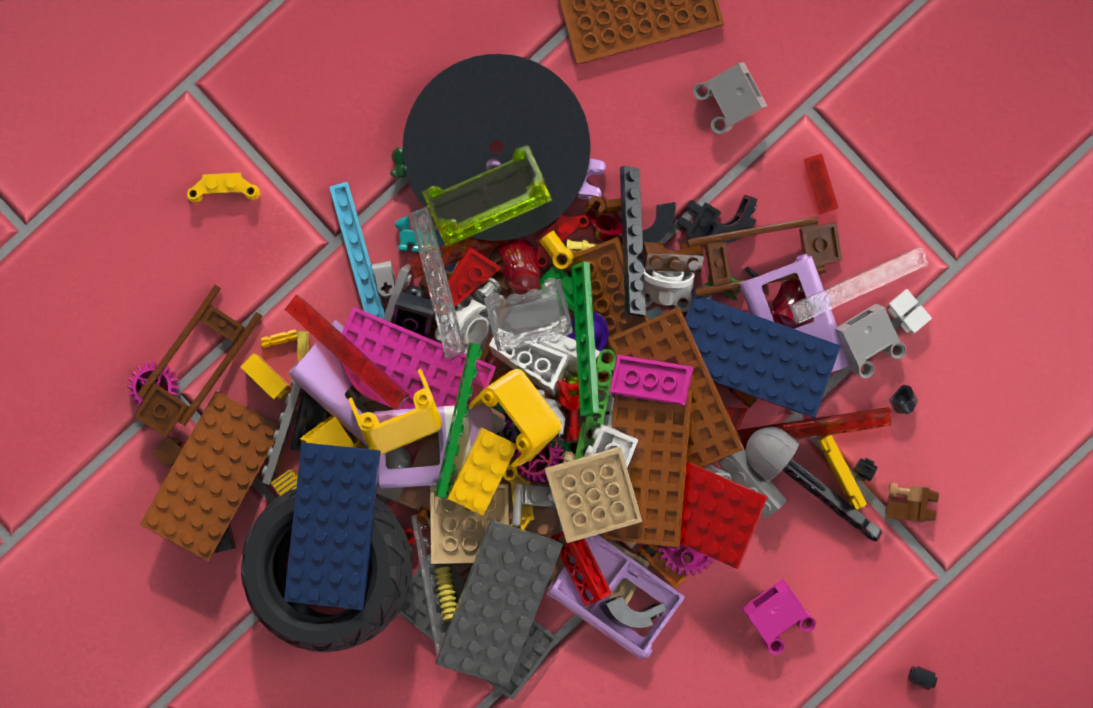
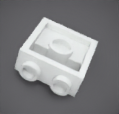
M602 424L599 428L596 427L592 438L595 439L592 446L588 445L585 456L621 447L626 466L628 467L638 439Z

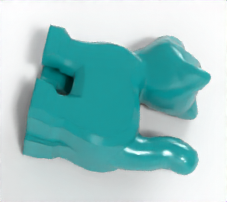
M408 216L401 217L398 221H395V227L399 230L400 245L398 250L407 251L408 244H413L412 251L423 252V242L426 234V219L424 217L419 219V229L410 230L411 222Z

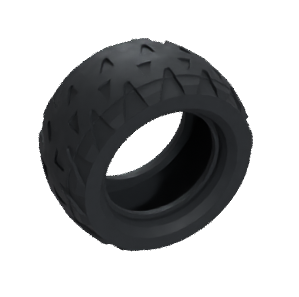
M296 488L282 494L271 502L257 517L243 546L241 579L247 601L253 613L279 639L308 651H340L353 648L371 640L381 633L397 616L409 591L412 574V556L407 536L394 513L382 501L376 498L364 610L347 609L339 614H324L307 607L303 603L284 601L287 579L286 560L291 542Z

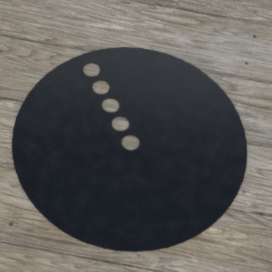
M509 54L474 56L457 62L439 73L424 87L414 102L406 121L403 136L404 165L407 166L406 174L420 203L436 220L453 231L471 238L489 241H505L528 236L543 229L560 217L574 201L583 185L588 171L591 152L590 133L585 113L568 85L545 66L530 59ZM494 140H499L504 145L503 151L499 154H493L490 151V143ZM490 159H496L500 162L498 172L490 173L486 169V164ZM487 178H493L497 182V187L492 192H488L483 188V182ZM483 197L492 198L494 205L491 210L485 211L480 208L479 203ZM482 215L490 219V226L485 230L479 229L476 225L477 218Z

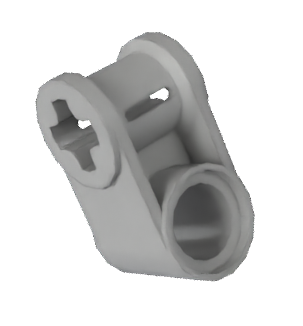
M391 261L373 264L372 269L378 291L383 298L390 299L395 286ZM386 285L392 288L389 289V293H385V291H382L385 289Z
M489 278L471 296L475 301L488 306L502 288L496 280Z

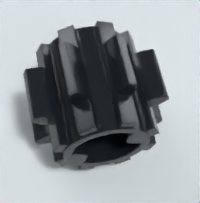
M860 458L853 474L857 475L856 478L863 482L866 480L870 482L878 466L874 465L875 462L868 458H865V460Z

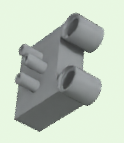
M744 62L734 65L707 82L696 84L693 88L695 98L705 100L714 96L724 116L716 117L711 122V129L716 134L729 132L737 123L767 107ZM703 86L707 89L705 96L701 92ZM720 120H723L725 123L724 129L719 127Z
M874 304L835 328L851 362V371L862 378H870L874 374V365L867 361V359L883 350L885 355L895 359H901L906 354V346L900 342L884 306ZM896 345V350L893 353V347ZM865 365L864 370L861 372V367Z

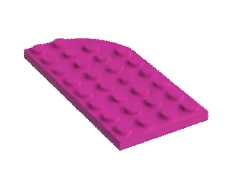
M352 307L341 333L339 352L346 376L360 393L396 410L414 409L416 407L413 397L417 391L424 389L418 370L421 369L436 406L455 405L466 354ZM481 360L476 361L477 375L475 380L472 379L471 387H473L471 398H468L467 404H470L483 389L489 386L496 369L495 366Z

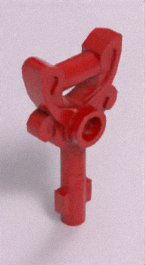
M558 380L557 386L561 395L559 404L564 406L565 409L570 410L568 435L571 441H576L580 434V427L577 424V409H580L579 382L577 380L574 384H568L565 381ZM577 391L575 395L569 396V392Z

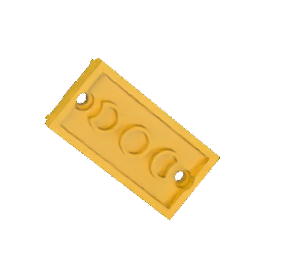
M827 435L817 440L821 449L825 450L824 455L845 496H850L848 498L849 504L856 510L867 505L832 435Z

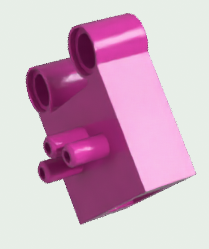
M783 579L742 607L761 635L763 645L773 655L780 654L785 647L784 642L778 635L796 623L803 632H810L816 626L813 616L803 608Z

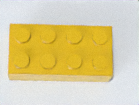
M480 427L451 486L450 493L446 497L476 513L484 515L517 448L516 444Z

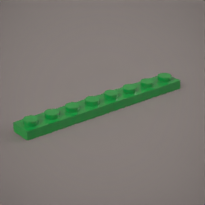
M583 261L571 266L580 415L581 417H589L599 413L590 262Z
M470 342L468 344L435 490L437 497L445 498L446 494L450 493V475L454 474L456 466L453 462L460 450L458 440L464 432L462 422L463 418H466L468 414L467 400L472 396L473 387H471L472 379L475 380L477 375L475 365L476 361H479L482 352L479 349V344Z

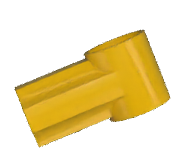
M554 231L539 240L553 259V264L557 268L564 269L573 262V253L564 246ZM565 255L567 263H562L559 256Z

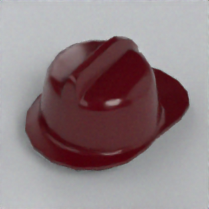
M591 208L586 213V216L593 224V235L597 239L606 242L622 234V224L613 213L603 212L597 219L594 217L595 209Z

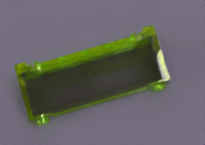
M529 146L518 148L512 156L513 160L450 188L442 190L441 187L432 186L422 192L446 247L552 201Z

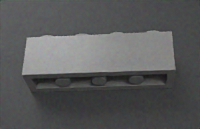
M744 449L717 461L724 471L730 473L731 479L734 482L768 496L761 513L765 519L779 510L787 501L771 481H767L753 470L747 460Z

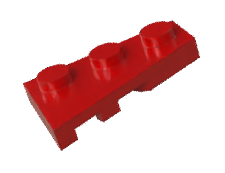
M469 247L438 296L456 306L502 268Z

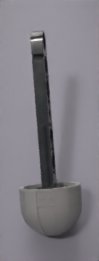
M764 427L757 430L750 437L746 446L747 460L753 470L764 479L770 481L781 471L785 472L868 539L875 542L879 540L883 532L878 526L869 521L864 515L792 459L799 446V442L790 434L777 427Z

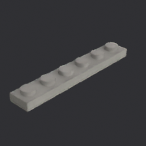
M293 379L290 383V386L293 387L291 394H287L284 403L287 405L285 412L282 411L279 418L281 423L280 429H276L273 437L275 441L274 447H271L268 452L267 458L270 460L268 466H264L261 475L264 477L262 483L268 485L274 481L303 390Z

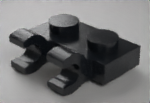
M690 200L686 208L697 213V216L692 223L681 216L676 224L687 229L685 236L690 239L703 237L709 221L716 222L721 211L706 202L703 206H700Z

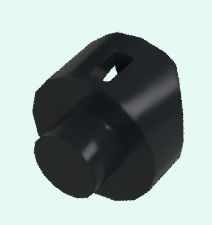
M901 385L889 399L894 411L901 414L913 412L918 403V399L909 385Z

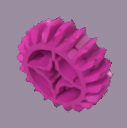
M152 361L151 367L145 362V369L138 366L139 373L132 371L135 379H128V381L133 382V386H127V389H133V392L128 393V396H135L131 401L132 403L139 401L138 409L144 401L143 398L137 395L139 393V383L141 381L143 385L145 384L147 378L144 375L155 370V361ZM166 366L155 382L162 388V382L165 377L168 382V392L178 397L179 394L175 393L174 389H180V386L174 385V383L178 382L179 379H172L171 377L176 373L174 371L168 373L170 367Z
M557 441L556 446L553 448L548 443L537 454L543 459H538L535 456L529 461V464L526 462L519 465L517 472H521V477H527V481H534V483H539L540 481L547 482L545 468L560 464V460L564 459L560 454L564 450L557 448ZM516 448L518 452L513 454V456L518 458L521 452ZM545 463H547V466L543 470L538 472V470L541 469Z

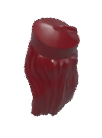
M518 238L501 244L499 251L503 259V275L513 293L521 298L533 297L540 290V269L537 254L531 242Z
M799 278L782 281L779 292L773 300L774 307L771 312L774 322L793 329L798 328L810 310Z

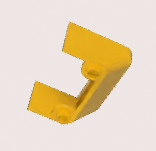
M421 369L418 370L424 389L417 391L413 397L416 409L379 423L376 415L371 412L359 415L352 397L348 399L369 449L381 450L380 455H383L436 433L441 429L442 419Z
M520 369L512 370L483 389L468 405L469 409H472L482 404L493 407L500 403L521 431V434L516 439V446L521 455L511 465L513 468L532 460L561 431L559 418Z

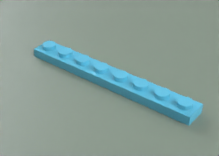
M344 182L330 186L363 309L365 312L383 319L385 311L374 278L349 183Z

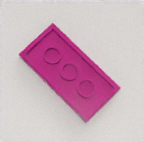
M617 355L609 393L685 406L693 367Z

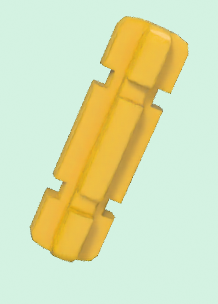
M290 330L288 333L282 332L271 335V337H263L260 340L263 348L271 347L272 344L274 346L286 343L288 340H297V331Z

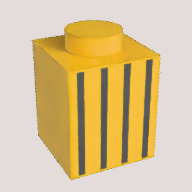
M289 469L271 482L280 496L297 488L298 472L296 470L293 472L292 469Z

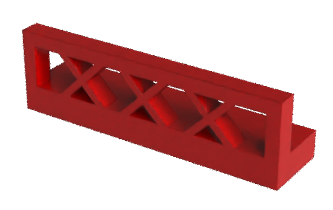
M563 531L551 536V539L560 541L559 537L563 536L566 542ZM585 538L569 543L566 542V547L562 546L559 556L584 606L591 605L612 594ZM569 555L573 556L574 564L570 562ZM577 572L582 574L583 582L578 579ZM586 590L591 592L593 599H588Z

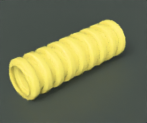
M449 566L439 567L434 570V573L437 574L435 579H438L436 585H439L437 591H440L438 596L441 597L439 602L442 603L440 608L443 609L441 614L444 615L442 619L445 622L451 621L457 603H455L456 597H454L455 591H453L454 585H452L453 579H451L452 573H450L451 567Z

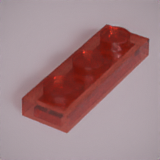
M822 153L804 158V165L819 214L838 209L839 207Z

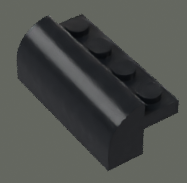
M305 390L302 393L290 449L301 451L300 438L332 416Z

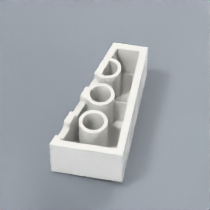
M497 329L489 345L491 353L514 370H522L531 382L555 397L558 390L557 381L563 380L570 365L568 355Z

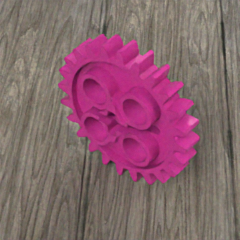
M682 544L677 549L670 546H661L656 551V553H662L659 560H666L663 565L664 567L670 565V572L677 569V575L683 571L684 577L688 576L689 571L692 576L696 575V570L701 574L703 568L706 570L709 568L708 563L712 564L714 562L711 557L689 547L675 557V553L684 546ZM683 554L690 556V563L684 562Z

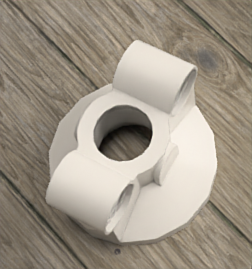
M644 269L645 293L650 295L645 297V307L655 302L661 305H674L675 308L680 307L681 312L689 310L692 302L691 292L694 284V272L652 271ZM684 298L688 301L680 302L679 299Z
M469 295L457 305L458 309L450 314L447 324L439 326L435 331V338L441 344L464 354L467 353L469 342L479 344V349L483 351L497 321V317L492 309L475 301Z

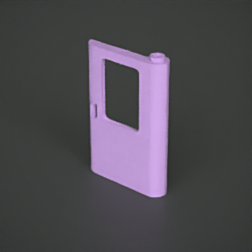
M803 254L796 257L797 261L790 265L739 283L750 314L774 322L762 290V285L786 275L797 273L814 321L795 329L841 345L832 372L851 364L835 331L837 324L812 256Z
M334 320L327 331L287 375L333 417H336L349 432L368 448L349 400L345 397V393L352 386V383L346 376L340 359L339 343L344 327L337 320ZM357 408V411H358L359 415L363 414V413Z

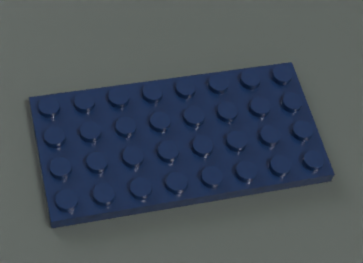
M694 295L685 320L713 382L815 419L841 345L702 296L695 297Z
M301 442L284 601L364 610L381 450Z

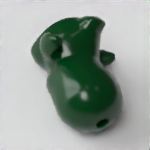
M403 147L395 148L391 154L394 169L390 171V175L395 179L407 177V166L404 165Z

